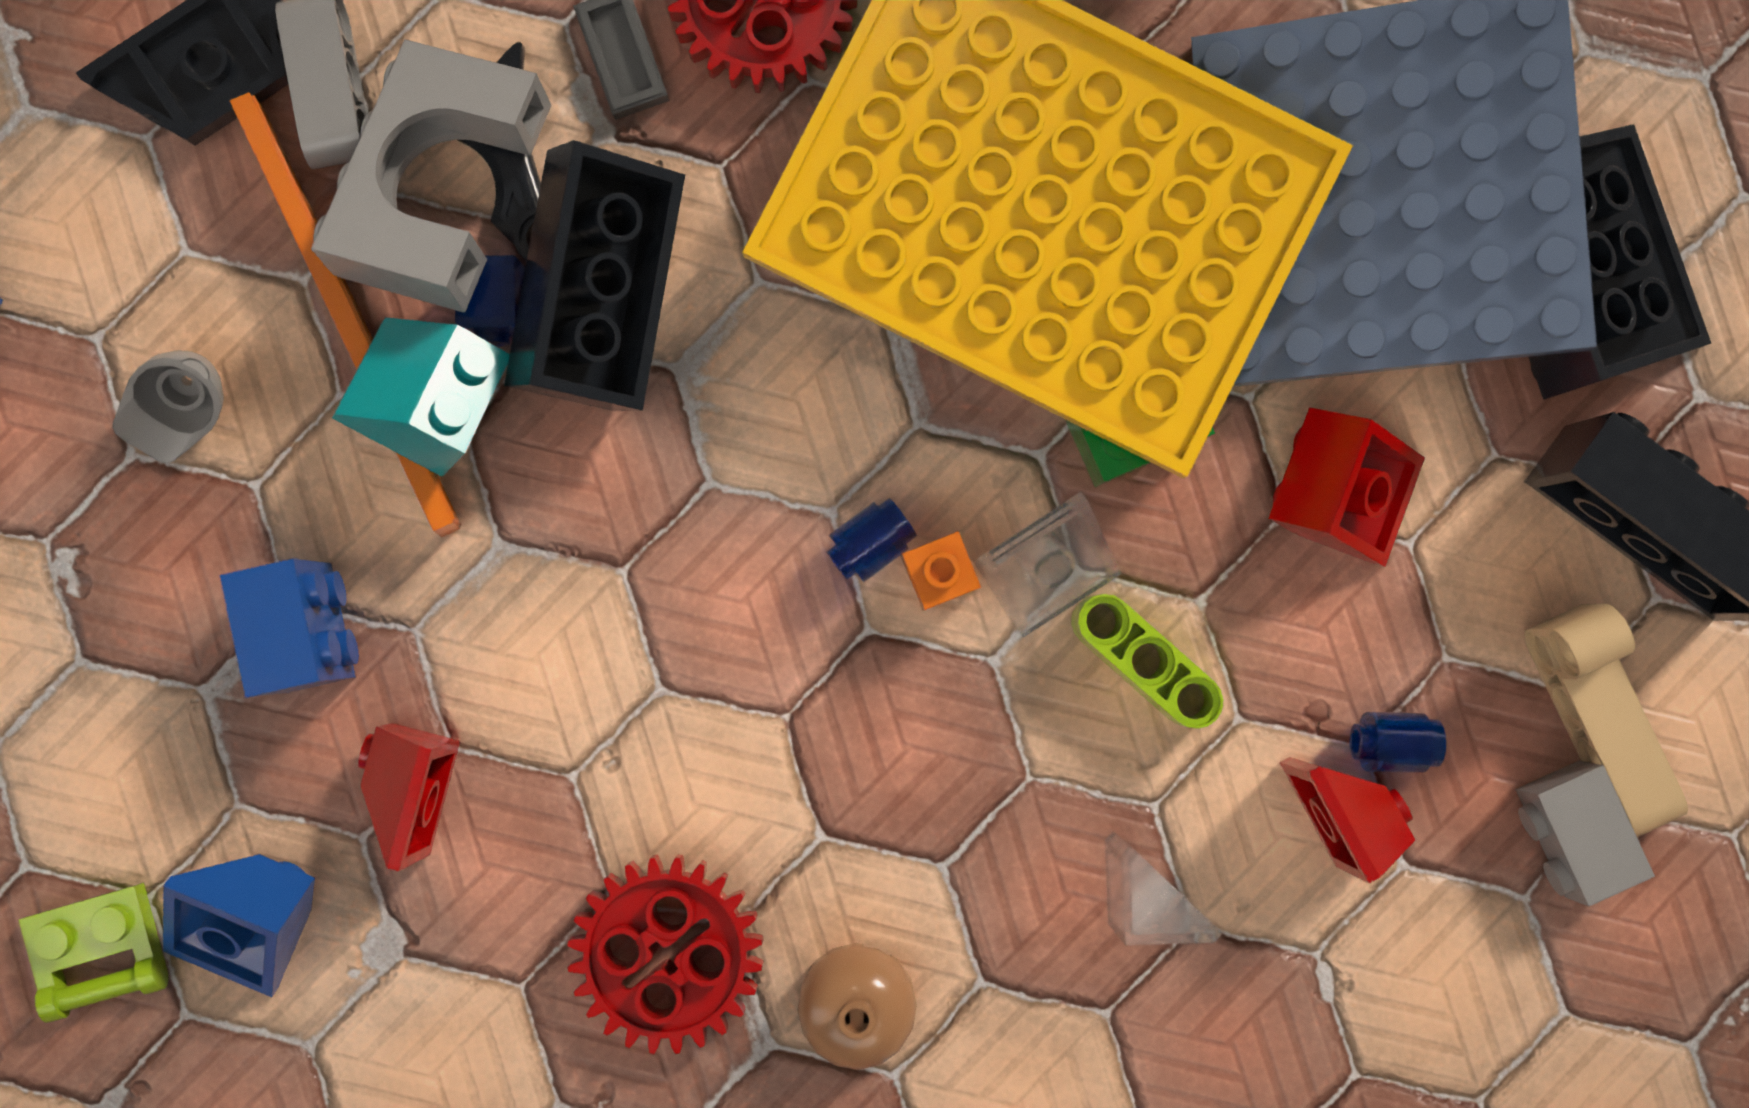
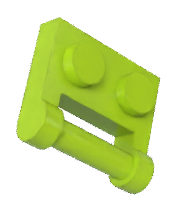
M144 883L19 919L37 988L35 1007L38 1016L45 1023L67 1018L73 1009L139 990L143 994H150L164 990L168 985V970ZM133 949L136 961L134 967L67 986L63 969Z

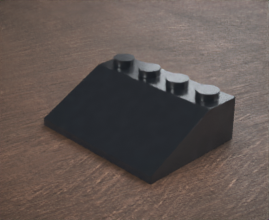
M1634 124L1579 136L1596 349L1529 357L1531 371L1538 383L1543 400L1712 344Z

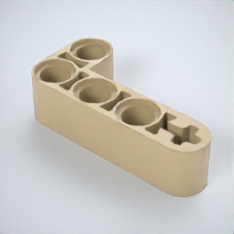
M1606 603L1581 604L1526 630L1524 637L1529 653L1581 761L1604 765L1637 838L1686 815L1688 805L1684 793L1619 660L1635 650L1633 634L1620 612L1612 605Z

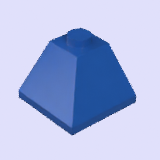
M260 854L170 876L163 885V952L269 997H273L281 983L311 913L315 877L306 874L293 863L277 862Z

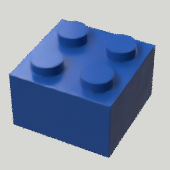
M289 559L219 575L245 698L289 693L356 677L353 665L359 661L358 645L353 632L350 629H345L341 606H345L347 601L346 589L340 573L333 571L331 563Z

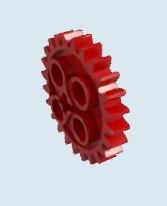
M678 0L668 6V12L671 21L683 22L675 30L679 43L693 42L688 51L691 61L695 64L710 57L707 65L709 77L712 79L716 78L726 68L729 70L731 88L736 89L744 76H749L752 78L755 93L761 92L765 78L773 77L775 85L782 92L785 91L786 74L793 72L796 78L802 84L808 82L807 64L811 62L823 71L828 68L827 58L823 51L825 48L837 53L843 51V40L836 31H853V17L845 11L856 9L858 0H758L755 5L753 0H737L735 5L726 12L710 10L707 6L711 0ZM747 19L746 29L742 35L734 38L731 35L732 32L738 30ZM768 26H777L786 32L785 37L774 45H765L756 39L757 34Z
M658 854L652 855L649 859L648 872L644 874L640 867L634 861H631L625 866L627 882L624 883L613 873L607 875L603 880L609 896L593 890L586 897L589 905L596 913L579 912L574 918V922L586 930L587 933L572 936L567 944L568 947L583 952V957L572 961L567 967L568 972L585 974L586 980L573 993L575 997L592 994L595 1001L586 1013L588 1019L605 1012L610 1018L605 1025L603 1034L608 1036L620 1026L627 1029L625 1047L629 1049L636 1042L639 1035L647 1036L650 1054H655L662 1038H669L674 1053L680 1054L685 1036L689 1034L694 1042L702 1048L707 1041L706 1027L708 1025L721 1035L727 1032L729 1025L724 1015L725 1011L737 1017L743 1016L746 1007L737 996V993L743 995H755L758 985L747 977L745 973L762 971L764 960L748 954V951L761 946L764 937L757 933H746L745 928L749 927L757 919L758 914L756 911L739 913L737 907L746 894L745 891L742 889L727 896L722 889L726 884L728 874L724 872L710 882L705 879L707 862L704 860L697 865L693 873L685 872L683 855L678 854L670 870H664L662 861ZM671 896L678 898L687 909V920L677 925L665 923L657 912L658 900ZM705 918L710 922L709 928L690 939L681 947L674 959L675 964L670 959H665L633 987L627 988L624 986L623 980L650 962L659 948V944L666 948L678 940L699 920ZM617 934H625L632 937L639 947L638 958L633 961H622L615 957L610 949L611 937ZM701 945L716 947L724 957V966L715 972L701 970L693 959L694 949ZM661 982L667 984L676 995V1004L664 1009L655 1007L646 996V987L652 983Z

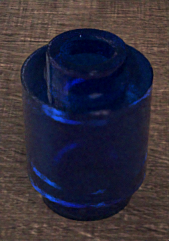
M888 498L879 506L875 502L871 503L828 536L834 543V546L827 550L826 553L846 580L856 574L864 583L908 551L907 543L917 537V534L897 505Z
M1365 712L1361 716L1359 724H1354L1350 731L1349 744L1351 755L1354 759L1360 761L1362 768L1366 772L1424 773L1429 767H1439L1445 758L1446 734L1444 727L1438 719H1429L1424 713Z

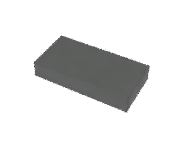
M588 0L573 6L615 120L670 101L633 0Z

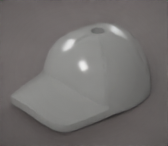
M176 350L155 355L138 367L130 377L113 421L112 428L115 434L162 463L175 461L211 431L219 419L224 395L221 378L217 370L208 359L191 351Z

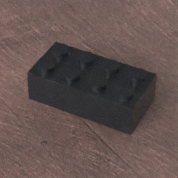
M576 140L547 150L504 382L505 387L611 411H643L685 174Z
M1611 412L1564 426L1524 482L1713 621H1749L1748 500L1730 488L1715 486L1698 473L1700 467L1693 459L1673 449L1666 450L1648 437L1650 434L1648 427L1633 416L1625 413L1616 414Z

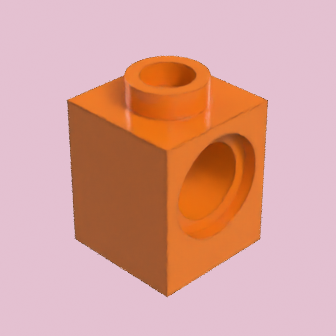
M959 531L901 555L922 611L981 588Z

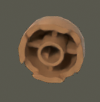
M853 943L831 949L812 964L809 973L801 984L797 1011L802 1033L819 1056L837 1067L861 1070L881 1065L900 1051L913 1030L917 1003L911 977L897 958L892 955L889 956L879 949ZM864 1012H866V1014H867V1018H865V1019H864Z

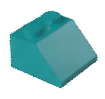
M385 317L336 408L332 419L443 477L465 454L507 367L510 354L459 325Z

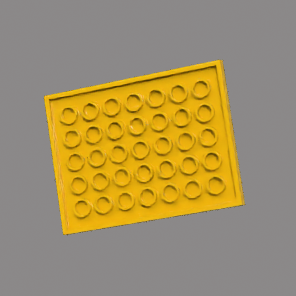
M871 0L742 253L744 258L1184 479L1188 477L1353 145L1063 0Z

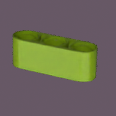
M1099 594L1086 597L1077 604L1072 613L1071 620L1073 632L1077 638L1165 717L1178 725L1195 729L1207 727L1218 719L1223 709L1224 700L1221 689L1215 681L1127 603L1114 595ZM1097 604H1104L1109 607L1116 619L1115 628L1112 633L1104 638L1092 635L1087 626V615ZM1148 643L1157 650L1160 662L1154 674L1143 678L1133 669L1132 657L1138 647ZM1194 683L1202 690L1204 703L1197 714L1186 717L1179 710L1177 704L1178 695L1185 686Z

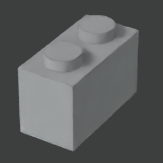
M1577 761L1515 789L1523 807L1518 809L1522 825L1533 840H1539L1548 859L1543 864L1545 875L1553 889L1560 896H1565V898L1586 906H1592L1655 877L1604 765Z

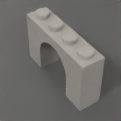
M404 39L396 59L391 61L386 68L383 89L373 111L368 112L362 122L361 138L353 156L339 173L337 192L328 212L319 219L315 227L314 243L311 250L333 275L343 279L465 313L487 259L470 232L413 217L399 211L396 201L398 184L404 171L413 159L426 149L445 141L472 140L531 156L551 108V103L537 73Z

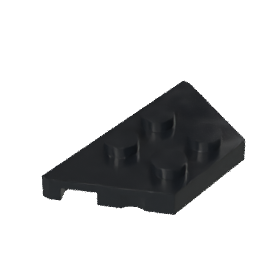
M186 0L77 71L76 74L81 81L196 146L237 119L230 102L231 99L250 92L261 103L289 85L275 12L277 2L283 0Z

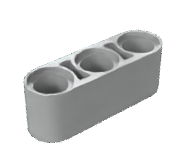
M285 0L277 2L275 12L297 133L307 164L311 169L315 170L349 163L361 138V126L367 115L351 25L343 0Z

